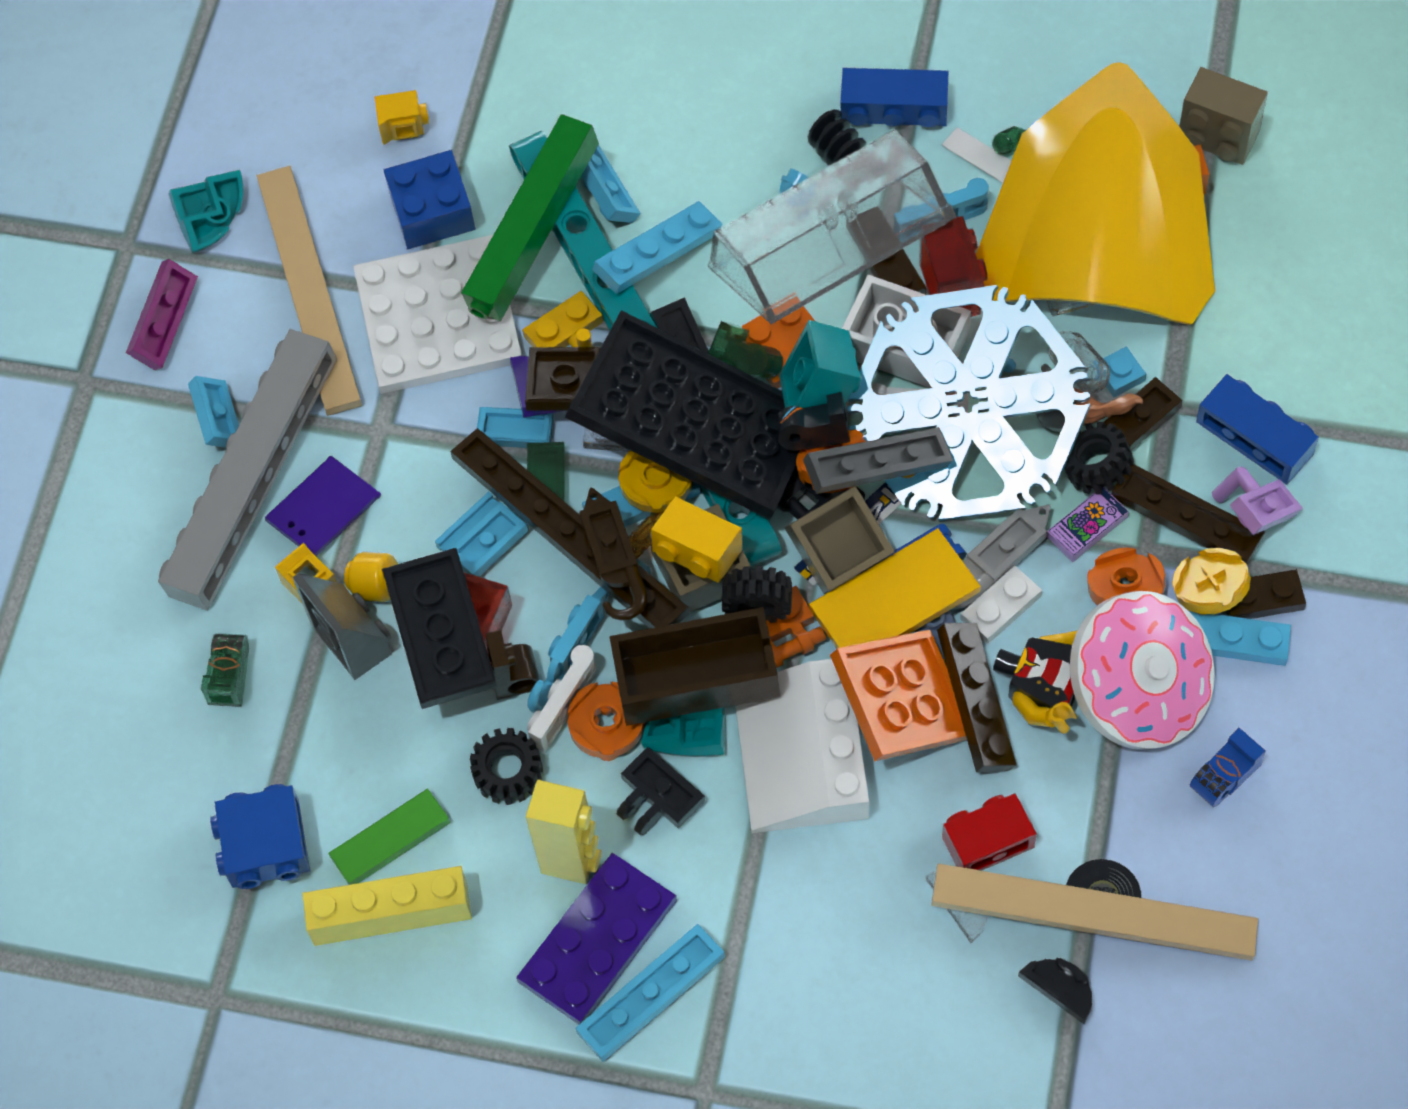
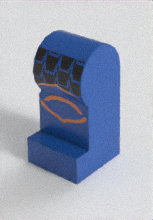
M1238 727L1228 738V742L1196 773L1189 786L1212 807H1216L1262 765L1266 750Z

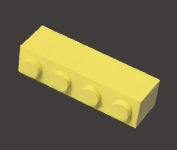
M537 779L526 813V821L541 874L587 885L590 872L596 873L598 870L602 851L597 849L598 836L594 835L595 821H591L592 807L588 806L585 790Z
M462 866L302 893L306 930L314 946L472 919L468 886Z

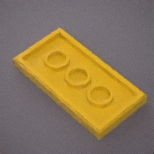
M937 528L809 603V610L837 649L910 634L980 593L981 586Z

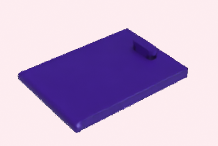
M329 456L327 460L265 516V521L298 547L304 543L317 557L370 505L379 499L381 493L333 456Z

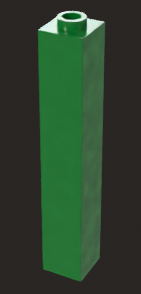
M563 114L559 116L461 292L468 306V311L474 316L484 320L490 317L501 322L599 145L593 125Z

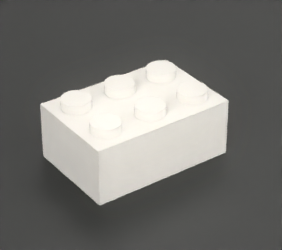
M868 274L842 329L849 330L852 345L856 349V362L863 364L881 321L886 329L893 332L894 329L887 322L886 315L890 313L896 321L902 322L907 317V312L903 308L902 303L904 301L909 303L916 313L919 312V309L911 298L926 295ZM962 307L940 309L932 315V326L958 358L970 333L971 311ZM892 346L885 351L878 370L932 388L902 348Z

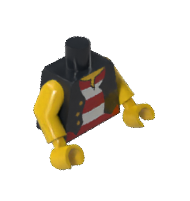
M1078 630L1041 636L1040 638H1029L1021 656L1003 649L999 650L993 665V671L1012 677L1008 697L1029 725L1056 726L1060 733L1066 734L1070 730L1066 720L1068 718L1077 719V715L1072 709L1075 695L1070 677V655Z

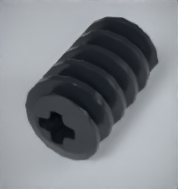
M833 109L825 112L810 128L807 136L808 143L816 149V153L821 158H824V162L829 168H832V172L840 178L845 187L855 188L866 184L883 167V161L879 157H875V152L871 147L866 148L867 142L863 138H858V131L855 128H850V122L846 118H842L840 110Z

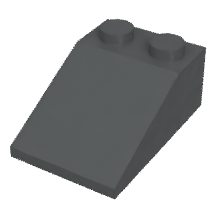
M301 573L292 577L312 628L354 680L392 655L388 640L392 638L389 631L379 619L375 622L371 620L367 615V612L370 611L369 607L358 593L351 595L343 584Z

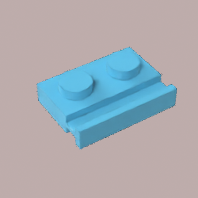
M488 491L436 539L435 544L440 551L457 548L463 571L475 581L527 533L528 528L524 521L503 503L494 499L493 495Z

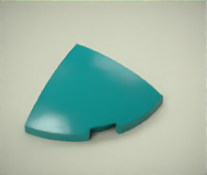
M240 170L209 176L202 183L179 187L169 191L168 195L173 210L192 253L210 247L229 231L228 226L235 214L239 213L242 205L243 180Z
M725 707L650 721L647 723L642 735V747L645 749L649 747L653 751L675 755H723L725 753Z

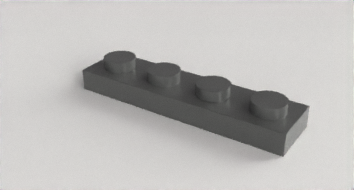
M940 427L810 452L803 459L816 494L946 468L953 461Z

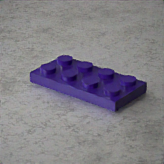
M611 853L517 975V982L578 1025L581 1024L594 1012L676 903V895L614 853Z

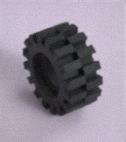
M1097 422V428H1093L1092 424L1088 423L1085 424V431L1081 432L1080 430L1064 469L1070 482L1073 483L1077 490L1082 488L1084 493L1090 494L1093 488L1096 494H1102V487L1107 486L1108 491L1115 489L1114 482L1117 481L1120 485L1125 482L1123 474L1130 475L1132 472L1130 465H1134V459L1123 432L1120 429L1117 430L1115 425L1109 423L1106 428L1104 422ZM1109 452L1107 457L1098 463L1084 464L1090 456L1096 453Z
M744 566L743 571L736 568L732 570V574L728 572L725 574L722 581V612H725V614L763 607L766 620L770 623L777 622V618L783 620L786 618V615H790L792 609L791 577L786 576L785 572L779 571L776 573V568L772 567L763 570V566H756V569Z
M500 728L495 729V736L492 738L486 733L482 736L483 744L481 745L476 742L473 747L475 754L470 755V769L477 789H480L481 794L486 799L491 796L492 802L497 804L500 803V799H504L506 805L513 804L512 798L518 797L519 802L526 800L524 794L528 792L532 795L537 779L542 780L540 772H543V766L534 740L532 738L528 740L526 733L521 730L516 735L514 728H507V734H502ZM504 754L515 755L521 761V768L515 776L504 779L494 775L492 764L497 757Z

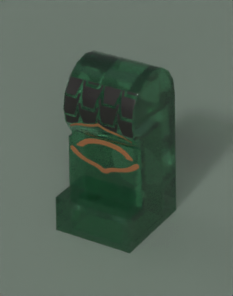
M721 321L708 354L736 367L748 375L771 379L780 373L783 366V357L780 351L773 347L747 341L746 338L749 330L739 325Z
M214 634L211 643V657L208 660L206 675H203L201 691L208 705L242 707L249 656L247 635ZM218 693L230 694V695H228V696H222V695H219Z

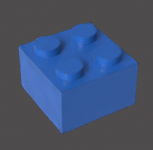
M452 150L383 169L407 250L476 230L471 205Z

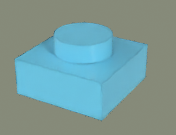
M1127 346L1095 362V372L1113 397L1128 391L1146 380L1145 371Z

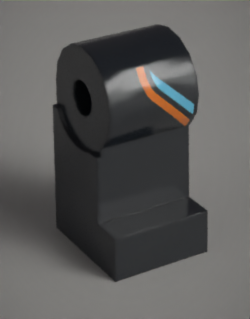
M842 393L826 395V404L806 408L789 406L780 411L777 416L778 441L780 445L787 450L798 451L850 442L848 420Z

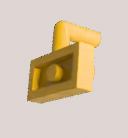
M579 291L522 329L523 336L532 347H567L569 345L571 347H593L590 331L603 323V315L586 295Z

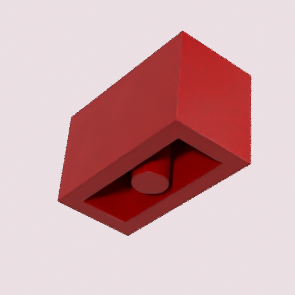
M1016 793L1004 797V795L994 796L984 802L981 808L970 813L967 810L957 812L947 819V823L943 824L942 839L956 867L983 871L1035 848L1037 833Z

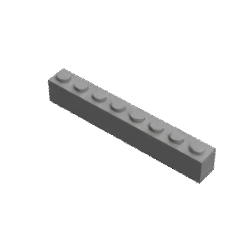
M289 329L285 339L278 343L274 353V360L268 371L263 372L261 375L258 390L252 402L246 404L242 414V421L236 433H232L228 438L226 452L220 463L213 467L209 477V484L203 496L198 497L195 501L193 515L188 525L179 532L176 547L170 559L166 560L160 569L158 583L168 597L206 611L210 608L337 360L329 341Z

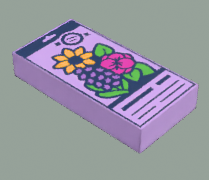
M1102 487V494L1093 493L1047 531V538L1068 559L1074 562L1128 518L1129 511Z

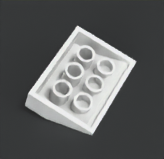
M832 659L809 661L777 672L780 697L735 705L752 833L869 819V797L858 721Z

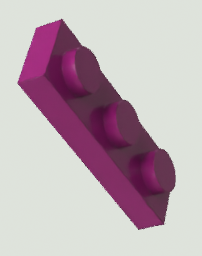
M171 259L161 262L126 354L155 371L163 368L198 276Z

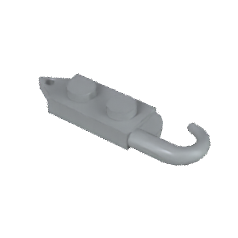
M1049 504L1027 510L1017 509L967 554L964 564L981 586V591L954 607V609L964 608L972 604L990 586L998 581L1014 565L1016 566L1046 539L1047 530L1045 528L1051 507Z

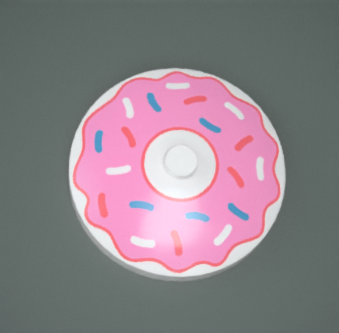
M1135 591L1113 596L1103 601L1083 620L1075 635L1070 655L1071 684L1082 713L1100 734L1118 745L1133 749H1152L1168 746L1180 741L1200 723L1210 704L1215 672L1213 655L1208 639L1194 616L1181 604L1165 595L1149 591Z

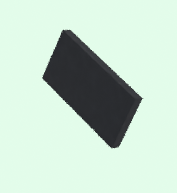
M457 548L383 568L382 571L421 708L425 709L496 688V680Z

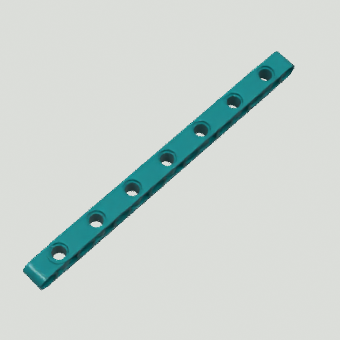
M539 131L509 145L511 156L523 179H525L547 140L543 131ZM575 186L552 231L596 308L603 315V320L609 331L621 310L657 328L633 285L615 294L610 288H603L606 284L592 270L597 259L613 250ZM699 485L700 491L708 505L711 507L719 504L727 521L742 528V550L751 567L782 553L778 537L768 519ZM739 512L748 514V516L742 519L732 517L735 513Z

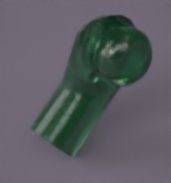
M1013 126L999 132L992 140L993 149L1001 155L1014 152L1021 134L1026 130Z

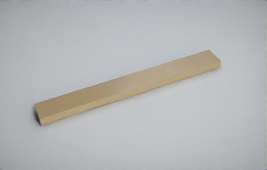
M291 166L256 175L302 333L329 341L337 358L320 391L326 415L329 416L362 406Z
M939 863L936 867L931 906L1250 961L1255 957L1258 918Z

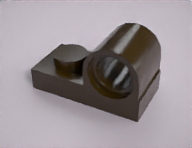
M501 630L486 633L488 657L497 687L494 688L497 700L531 692L536 682L540 680L532 647L527 644H504Z

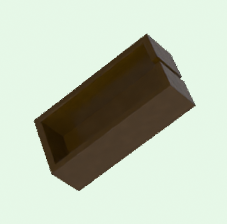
M763 607L609 636L626 726L780 697L778 673Z

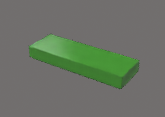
M427 788L328 854L348 885L357 884L450 824V820Z

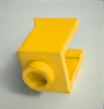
M416 90L374 96L378 127L383 145H386L393 139L413 138L424 134L423 125L429 124L426 103L419 104Z
M304 543L275 566L281 583L301 603V598L292 577L305 566L316 573L314 577L337 583L335 575Z

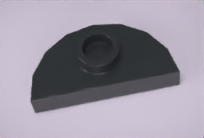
M1056 958V960L1044 959L1037 962L1035 960L1019 971L1018 977L1078 1021L1085 1024L1092 1008V992L1087 976L1075 964L1062 958Z

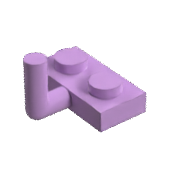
M1237 467L1212 491V497L1217 502L1223 503L1241 486L1245 494L1235 499L1230 504V507L1238 515L1240 523L1248 528L1253 535L1293 518L1303 509L1280 479L1260 487L1244 467Z

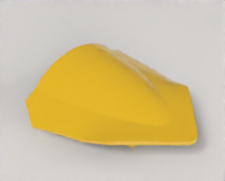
M1117 62L1105 67L1021 134L972 262L981 287L998 285L993 301H998L997 295L999 291L1006 287L1009 292L1005 302H1018L1020 295L1024 294L1027 297V301H1031V299L1033 301L1054 300L1108 305L1191 325L1215 292L1199 153L1171 115L1127 64Z

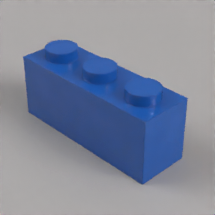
M842 67L840 101L842 118H846L853 125H921L928 128L946 126L949 71Z
M1228 374L1222 378L1200 403L1196 419L1199 425L1274 477L1280 479L1286 485L1289 484L1314 455L1319 438L1307 424L1295 421L1285 414L1278 404L1273 401H1266L1254 393L1247 383L1242 380H1235Z

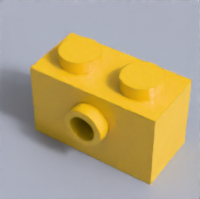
M676 496L651 528L652 551L661 559L667 562L674 561L688 568L696 576L701 578L707 577L717 583L721 581L742 551L741 527Z

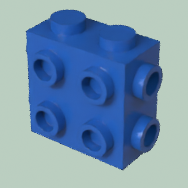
M270 785L261 792L252 794L243 792L232 793L223 800L214 801L216 816L210 817V823L214 839H220L222 851L215 854L217 869L220 876L226 875L232 888L252 889L261 885L263 881L272 879L289 881L298 878L301 873L310 872L299 799L292 785Z

